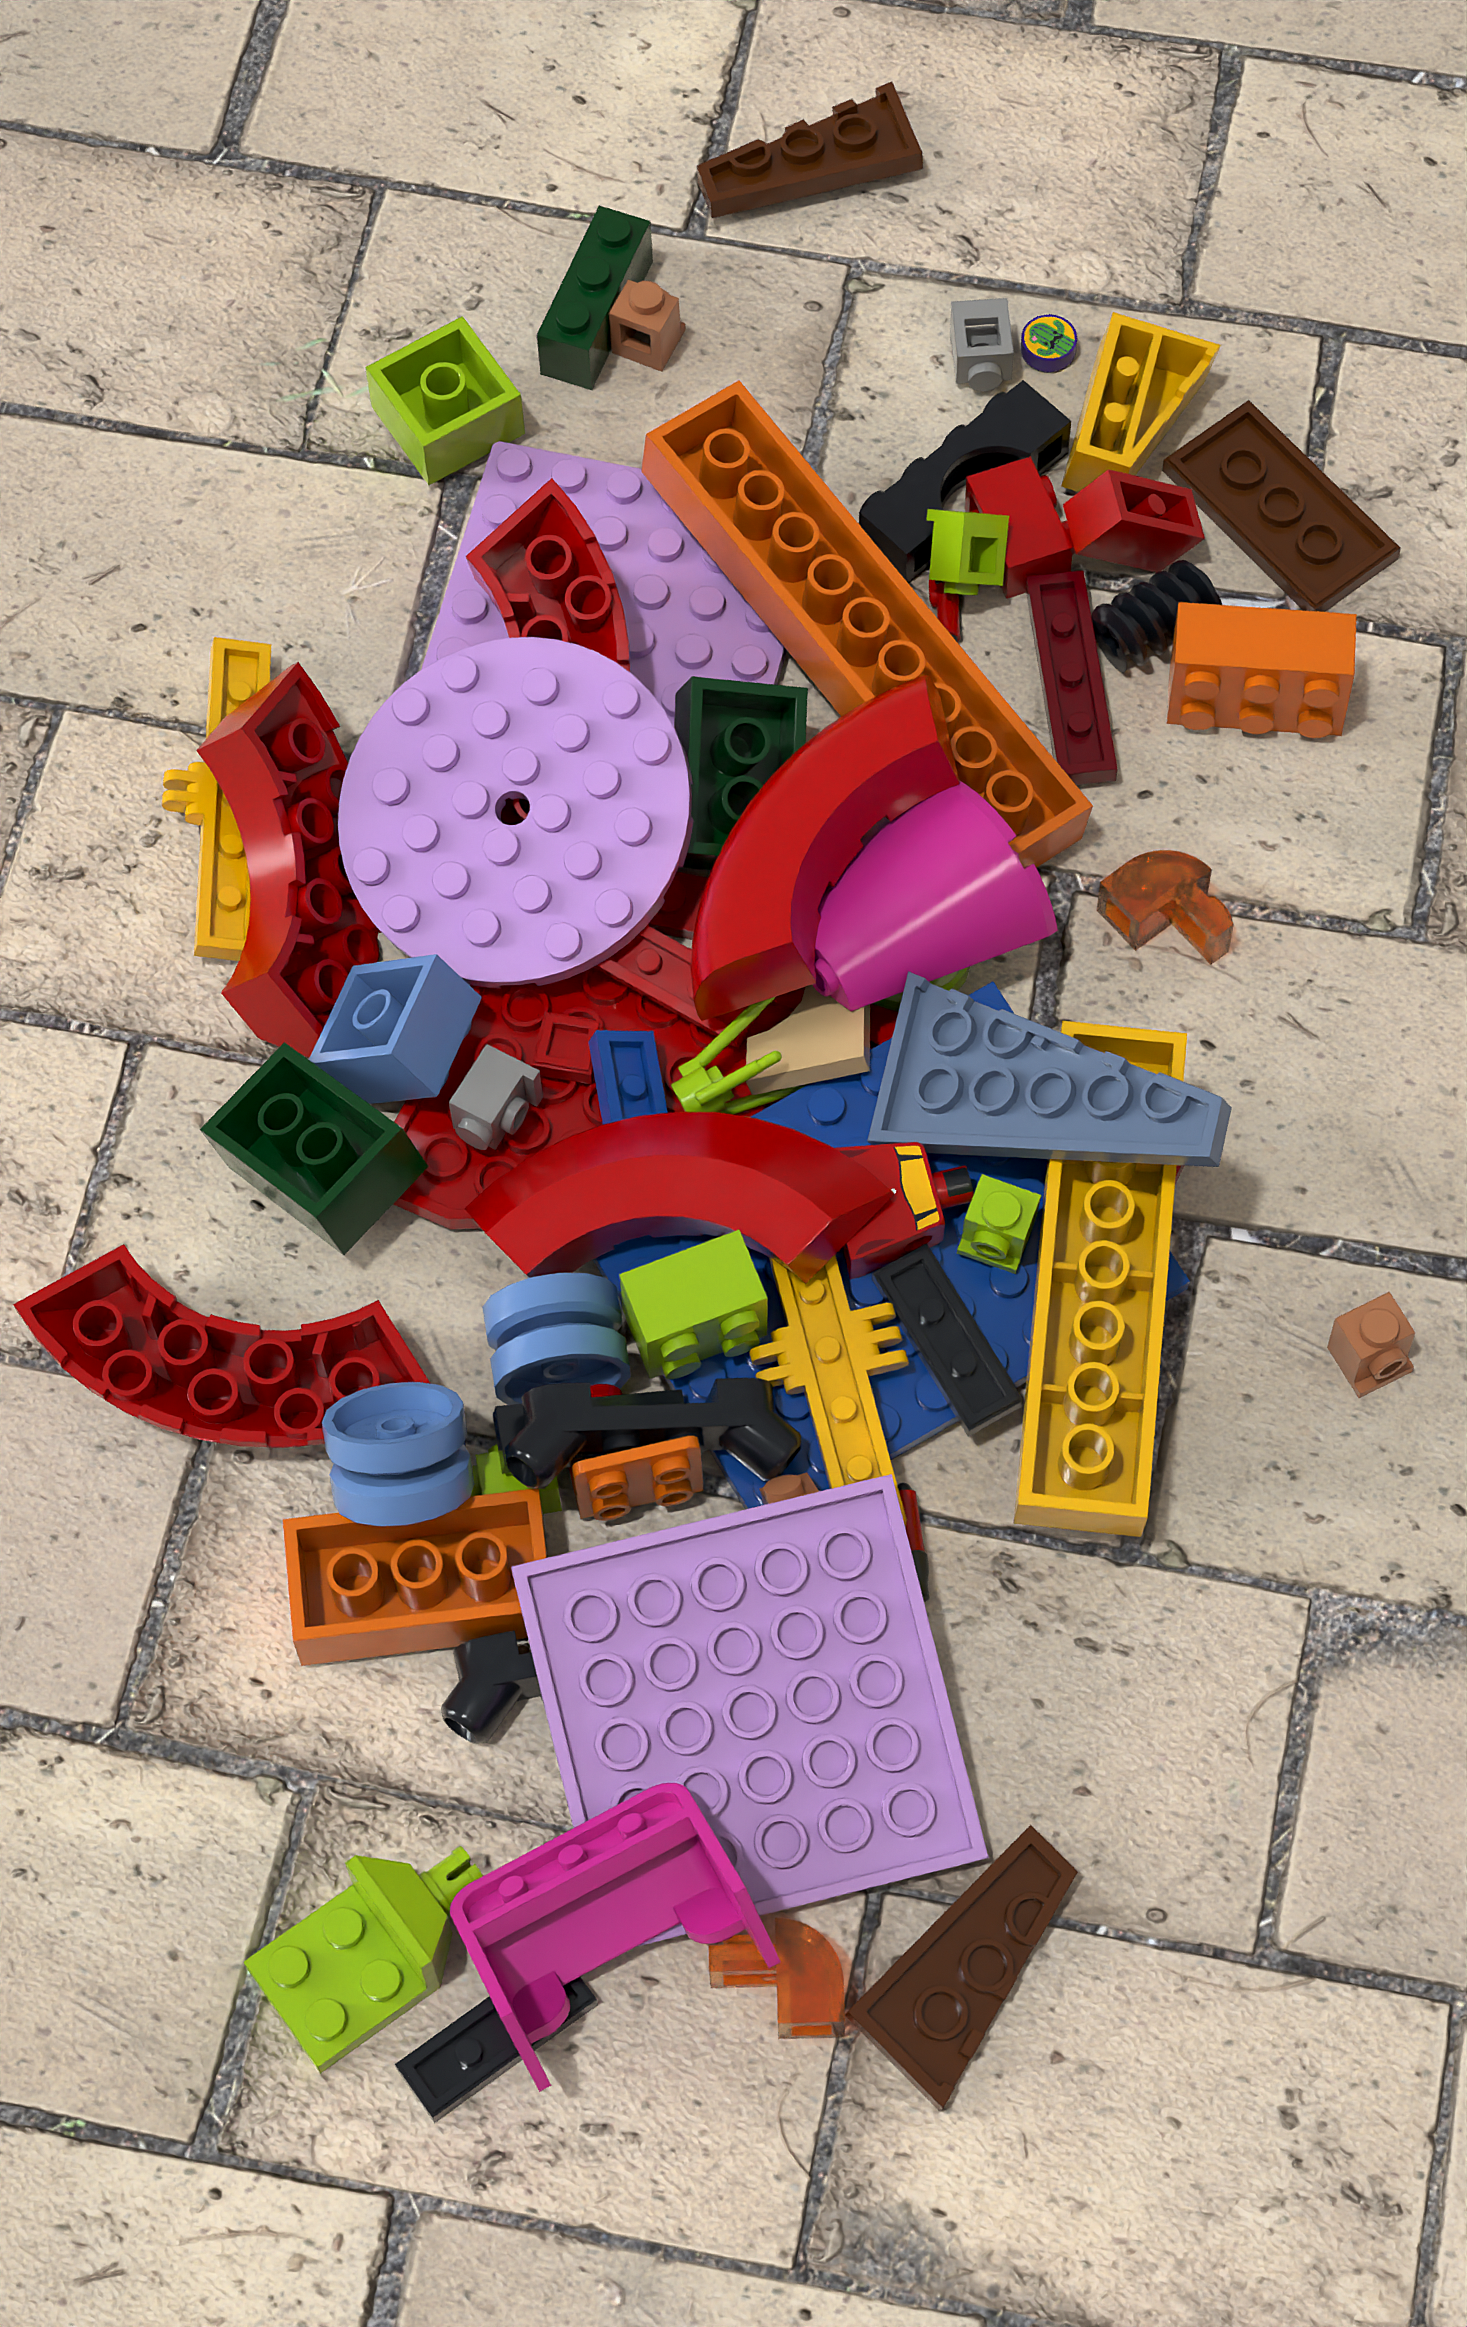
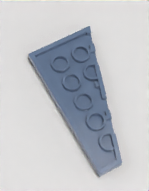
M908 971L867 1141L871 1145L918 1142L923 1144L926 1153L1219 1167L1232 1107L1218 1095L1163 1073H1152L1130 1064L1121 1056L1108 1051L1105 1053L1083 1045L1076 1038L1004 1009L998 1011L974 1001L969 995L954 989L948 991L931 984L926 978Z

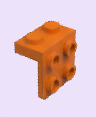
M685 1436L578 1461L572 1467H568L580 1519L594 1516L596 1520L600 1521L613 1520L628 1514L632 1507L656 1502L659 1506H674L691 1499L693 1493L704 1491L701 1449L698 1437Z

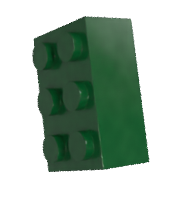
M692 676L676 692L674 728L686 752L693 782L691 784V817L694 822L683 868L712 870L732 828L750 801L768 779L806 743L808 688Z
M285 1042L200 1129L232 1171L342 1255H345L429 1167L402 1127Z

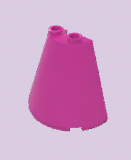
M959 781V785L919 802L891 822L886 817H883L860 839L864 846L848 864L835 886H827L818 907L821 920L816 937L814 962L817 983L812 985L822 996H831L848 1010L853 1011L903 992L908 971L924 977L930 982L1044 939L1058 931L1053 907L1037 868L1034 864H1030L1025 868L1022 866L1019 854L1012 850L1008 844L1017 837L1000 814L972 788Z

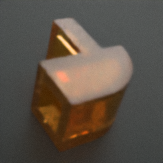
M1173 850L1151 851L1132 858L1100 882L1097 902L1098 913L1135 951L1172 924L1210 965L1229 952L1234 923L1226 906L1215 896L1208 897L1212 869L1200 859L1187 853Z
M775 1918L776 1944H773L781 1962L771 1968H768L750 1935H735L723 1941L722 1945H709L711 1989L777 1987L778 2039L845 2038L844 1978L841 1963L834 1948L817 1930L800 1921L788 1918Z

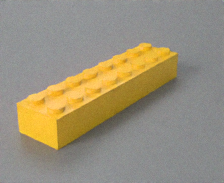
M1062 1021L1060 1032L1080 1040L1085 1046L1103 1053L1108 1051L1121 1056L1130 1064L1152 1073L1158 1074L1160 1072L1184 1081L1187 1033ZM1047 1159L1013 1524L1134 1537L1142 1536L1148 1519L1177 1165Z

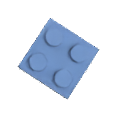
M437 954L352 966L309 1060L369 1104L437 1097L440 1089L448 1080L449 1069L463 1039L470 1031L472 1018L482 997Z

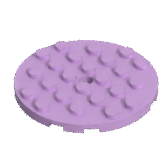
M536 637L498 639L460 649L433 662L404 682L371 718L355 746L343 779L338 812L339 844L347 877L360 905L374 925L397 949L409 958L437 954L464 981L479 987L501 989V985H523L536 983L537 986L570 978L593 968L630 943L648 925L664 904L663 896L670 887L678 868H683L694 822L691 817V784L693 782L688 758L676 729L653 694L633 674L596 651L569 642ZM507 798L511 800L522 798L529 801L530 811L527 818L516 825L502 823L501 811L506 805L505 800Z

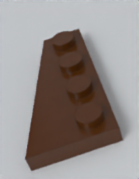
M891 81L875 88L876 97L860 104H856L853 99H849L833 106V115L816 123L808 125L803 119L785 127V133L781 138L770 143L757 139L697 165L698 183L711 218L923 170V153L893 82Z
M1032 1825L987 1868L844 2014L938 2111H941L946 2105L965 2067L975 2054L985 2036V2032L1016 1982L1018 1974L1031 1951L1037 1945L1078 1873Z

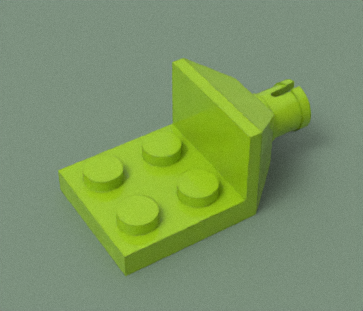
M461 1846L451 1851V1855L427 1872L423 1871L419 1875L410 1863L355 1855L345 1862L353 1885L243 1962L250 1975L320 2074L441 1987L453 1934L449 1922L451 1903L462 1888L483 1876L476 1864L471 1866L469 1863L471 1857Z

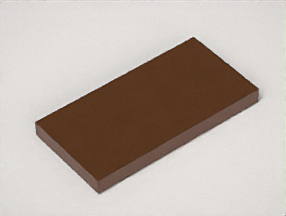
M1250 400L1163 460L1162 471L1177 486L1192 489L1195 504L1304 611H1327L1399 559L1401 547Z

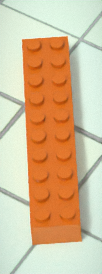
M740 380L646 434L641 472L841 717L891 688L924 675L930 676L940 694L959 781L983 797L1016 834L1017 837L1008 844L1012 850L1019 854L1022 866L1025 868L1030 864H1034L1037 868L1082 839L1093 808L1091 802Z

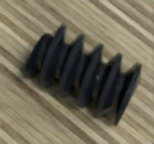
M1179 560L1172 563L1168 572L1158 571L1153 574L1149 579V583L1139 582L1135 584L1130 590V594L1120 593L1116 595L1111 601V605L1108 603L1098 605L1092 612L1094 634L1100 649L1108 661L1117 670L1124 673L1127 670L1125 658L1127 655L1137 665L1142 666L1147 663L1146 644L1155 654L1162 655L1165 653L1167 642L1164 634L1166 633L1173 641L1178 602L1222 605L1220 597L1209 577L1194 564L1186 560Z

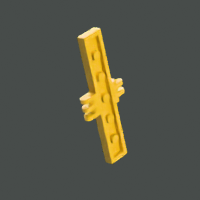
M219 637L213 638L210 651L206 739L228 714L270 682L271 644ZM193 762L188 765L187 771L171 769L164 772L163 786L168 791L162 794V807L167 811L185 813L186 822L201 825L194 956L239 961L246 941L250 916V880L246 854L235 817L220 785L205 762Z
M835 1255L806 1284L789 1269L769 1257L787 1326L771 1332L772 1343L756 1346L749 1350L753 1365H762L778 1361L779 1364L777 1367L768 1368L756 1373V1378L769 1381L773 1387L784 1384L786 1394L789 1395L805 1393L830 1489L892 1474L906 1527L907 1519L868 1378L869 1376L901 1369L909 1364L905 1350H896L880 1354L879 1351L881 1348L893 1346L902 1341L899 1327L892 1326L878 1330L873 1329V1325L888 1322L896 1317L893 1304L882 1303L850 1311Z

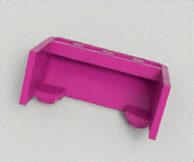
M662 1783L650 1787L469 1883L457 1893L450 1906L451 1918L539 2092L550 2087L551 2084L531 2044L554 2033L566 2020L570 2011V2000L563 1985L679 1923L682 1924L690 1939L702 1944L726 1941L733 1935L746 1929L768 1968L781 1962L744 1883L689 1790L678 1783Z

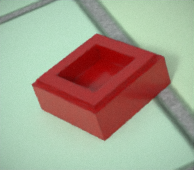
M544 1011L531 1066L540 1071V1076L592 1084L594 1072L588 1042L596 1030H604V1021Z

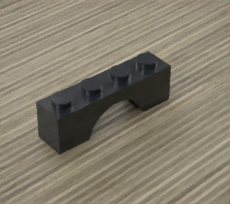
M1022 380L1009 392L996 394L987 403L983 412L968 425L961 424L955 427L946 436L942 445L928 457H920L914 460L905 469L901 478L884 492L879 490L869 496L859 511V525L903 578L910 583L930 566L934 521H927L928 509L944 510L943 506L950 496L966 485L967 476L1030 456L1041 476L1068 454L1071 420L1027 382Z

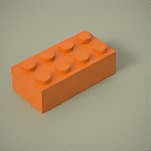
M539 1489L470 1496L463 1504L451 1512L432 1520L410 1525L374 1526L355 1523L340 1515L339 1512L283 1519L292 1636L301 1666L458 1647L460 1644L472 1639L514 1630L516 1639L528 1638L511 1567L548 1558Z

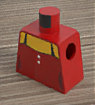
M909 1142L835 1148L866 1168L895 1194L842 1247L850 1280L878 1270L926 1243L929 1248L943 1241L945 1229L942 1209L972 1201L974 1193L967 1167L964 1165L931 1173L926 1151L922 1143Z

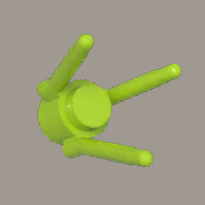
M775 997L749 1005L695 1058L678 1067L683 1077L672 1083L671 1087L685 1112H719L734 1115L783 1099L808 1085L805 1084L757 1095L751 1094L727 1102L734 1097L731 1089L780 1062L782 1055L779 1051H772L726 1077H723L716 1065L707 1071L704 1069Z

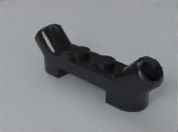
M760 1378L716 1379L705 1403L592 1406L590 1383H558L533 1388L522 1396L525 1427L505 1447V1460L509 1472L523 1485L534 1489H545L576 1455H607L685 1436L698 1437L701 1454L708 1450H726L762 1481H769L780 1476L801 1450L802 1442L801 1433L775 1413L773 1385L769 1381Z
M515 1630L472 1639L455 1648L453 1654L459 1682L442 1704L441 1712L444 1722L452 1731L471 1743L481 1744L488 1743L517 1701L540 1696L542 1700L532 1653L519 1654Z

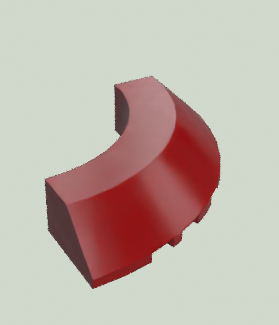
M551 478L465 556L474 579L489 595L500 612L509 638L536 637L577 644L600 653L630 672V645L624 609L612 570L595 534L577 506ZM507 798L505 800L506 805L501 811L502 823L516 825L527 818L530 811L528 800L522 798L513 800Z
M297 662L228 714L196 751L211 770L231 807L241 834L250 880V916L246 941L235 971L221 994L257 1038L277 1046H281L285 1042L301 1055L310 1058L352 966L377 963L379 955L377 939L378 933L382 932L363 910L353 892L344 868L338 832L339 799L348 761L333 730L341 726L321 692L300 663Z
M669 1112L636 1116L603 1124L563 1139L527 1158L498 1178L464 1209L486 1235L529 1278L554 1273H573L591 1260L614 1250V1245L647 1235L653 1238L676 1235L703 1236V1234L723 1236L740 1230L747 1247L769 1256L789 1269L806 1284L895 1194L859 1163L830 1145L795 1129L757 1118L719 1112Z
M124 1244L13 1304L15 1310L40 1345L66 1372L92 1393L123 1412L154 1426L203 1441L241 1447L287 1448L325 1444L322 1421L326 1410L341 1398L362 1389L389 1383L422 1382L431 1384L379 1300L356 1311L332 1319L301 1324V1329L286 1331L262 1330L261 1326L257 1324L237 1322L212 1314L210 1317H207L179 1303L176 1296L169 1293L145 1272Z

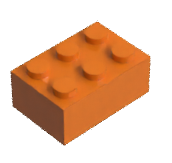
M1178 602L1169 671L1167 724L1183 725L1192 730L1219 727L1241 729L1251 734L1277 731L1300 733L1309 738H1322L1328 735L1342 736L1355 674L1357 614Z

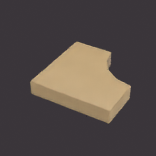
M813 985L806 986L802 1001L788 1018L768 1031L747 1038L746 1065L772 1051H779L782 1055L780 1062L746 1081L751 1094L757 1095L870 1071V1004L850 1011L831 996H822Z

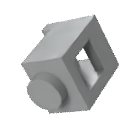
M1007 298L952 301L950 342L952 344L956 384L969 383V386L974 390L989 391L997 388L1004 380H1012L1014 352ZM994 324V325H992V326L965 327V326H972V325Z
M486 1044L449 1101L453 1129H455L457 1135L467 1144L477 1149L486 1150L489 1146L496 1150L506 1133L513 1135L520 1128L527 1115L529 1103L537 1107L543 1099L540 1071Z

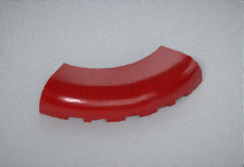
M924 675L891 688L857 706L825 727L800 747L768 779L732 828L710 872L699 903L692 938L691 978L693 1000L697 1015L701 1021L817 983L814 962L815 943L821 920L818 907L827 886H835L848 864L864 846L860 839L883 817H886L891 822L919 802L960 784L940 694L930 676Z

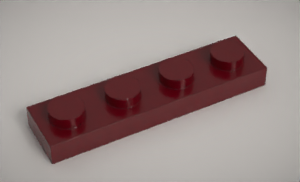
M1084 570L1026 576L1025 589L1053 758L1076 785L1116 781L1118 769Z

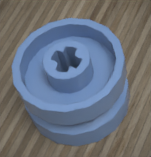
M554 1273L535 1276L510 1284L489 1297L482 1307L488 1346L496 1351L490 1358L496 1398L507 1405L522 1404V1396L525 1392L543 1385L558 1383L610 1384L620 1389L631 1377L626 1340L624 1336L617 1332L622 1326L617 1286L605 1277L588 1273Z
M422 1382L389 1383L362 1389L341 1398L326 1410L322 1427L326 1452L332 1463H334L330 1472V1481L334 1505L340 1515L355 1523L367 1525H410L432 1520L451 1512L471 1496L474 1478L471 1456L464 1446L467 1435L464 1403L457 1392L441 1385Z

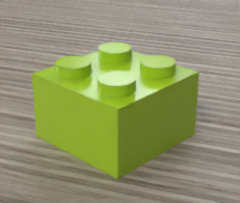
M463 316L365 367L371 407L428 485L489 454L492 445L496 442L509 443L525 434L520 392Z
M740 1230L619 1274L623 1313L650 1379L663 1374L666 1379L683 1377L697 1370L701 1366L700 1360L724 1352L726 1357L744 1354L760 1344L759 1338L767 1336L768 1298Z

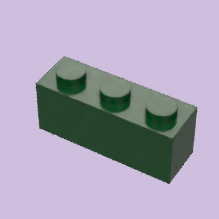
M600 205L598 206L536 335L540 375L593 390L612 349L609 312L628 279L637 283L644 281L653 263L651 221Z

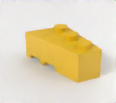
M1113 312L1097 351L1061 487L1079 492L1108 469L1136 476L1204 384L1221 345Z

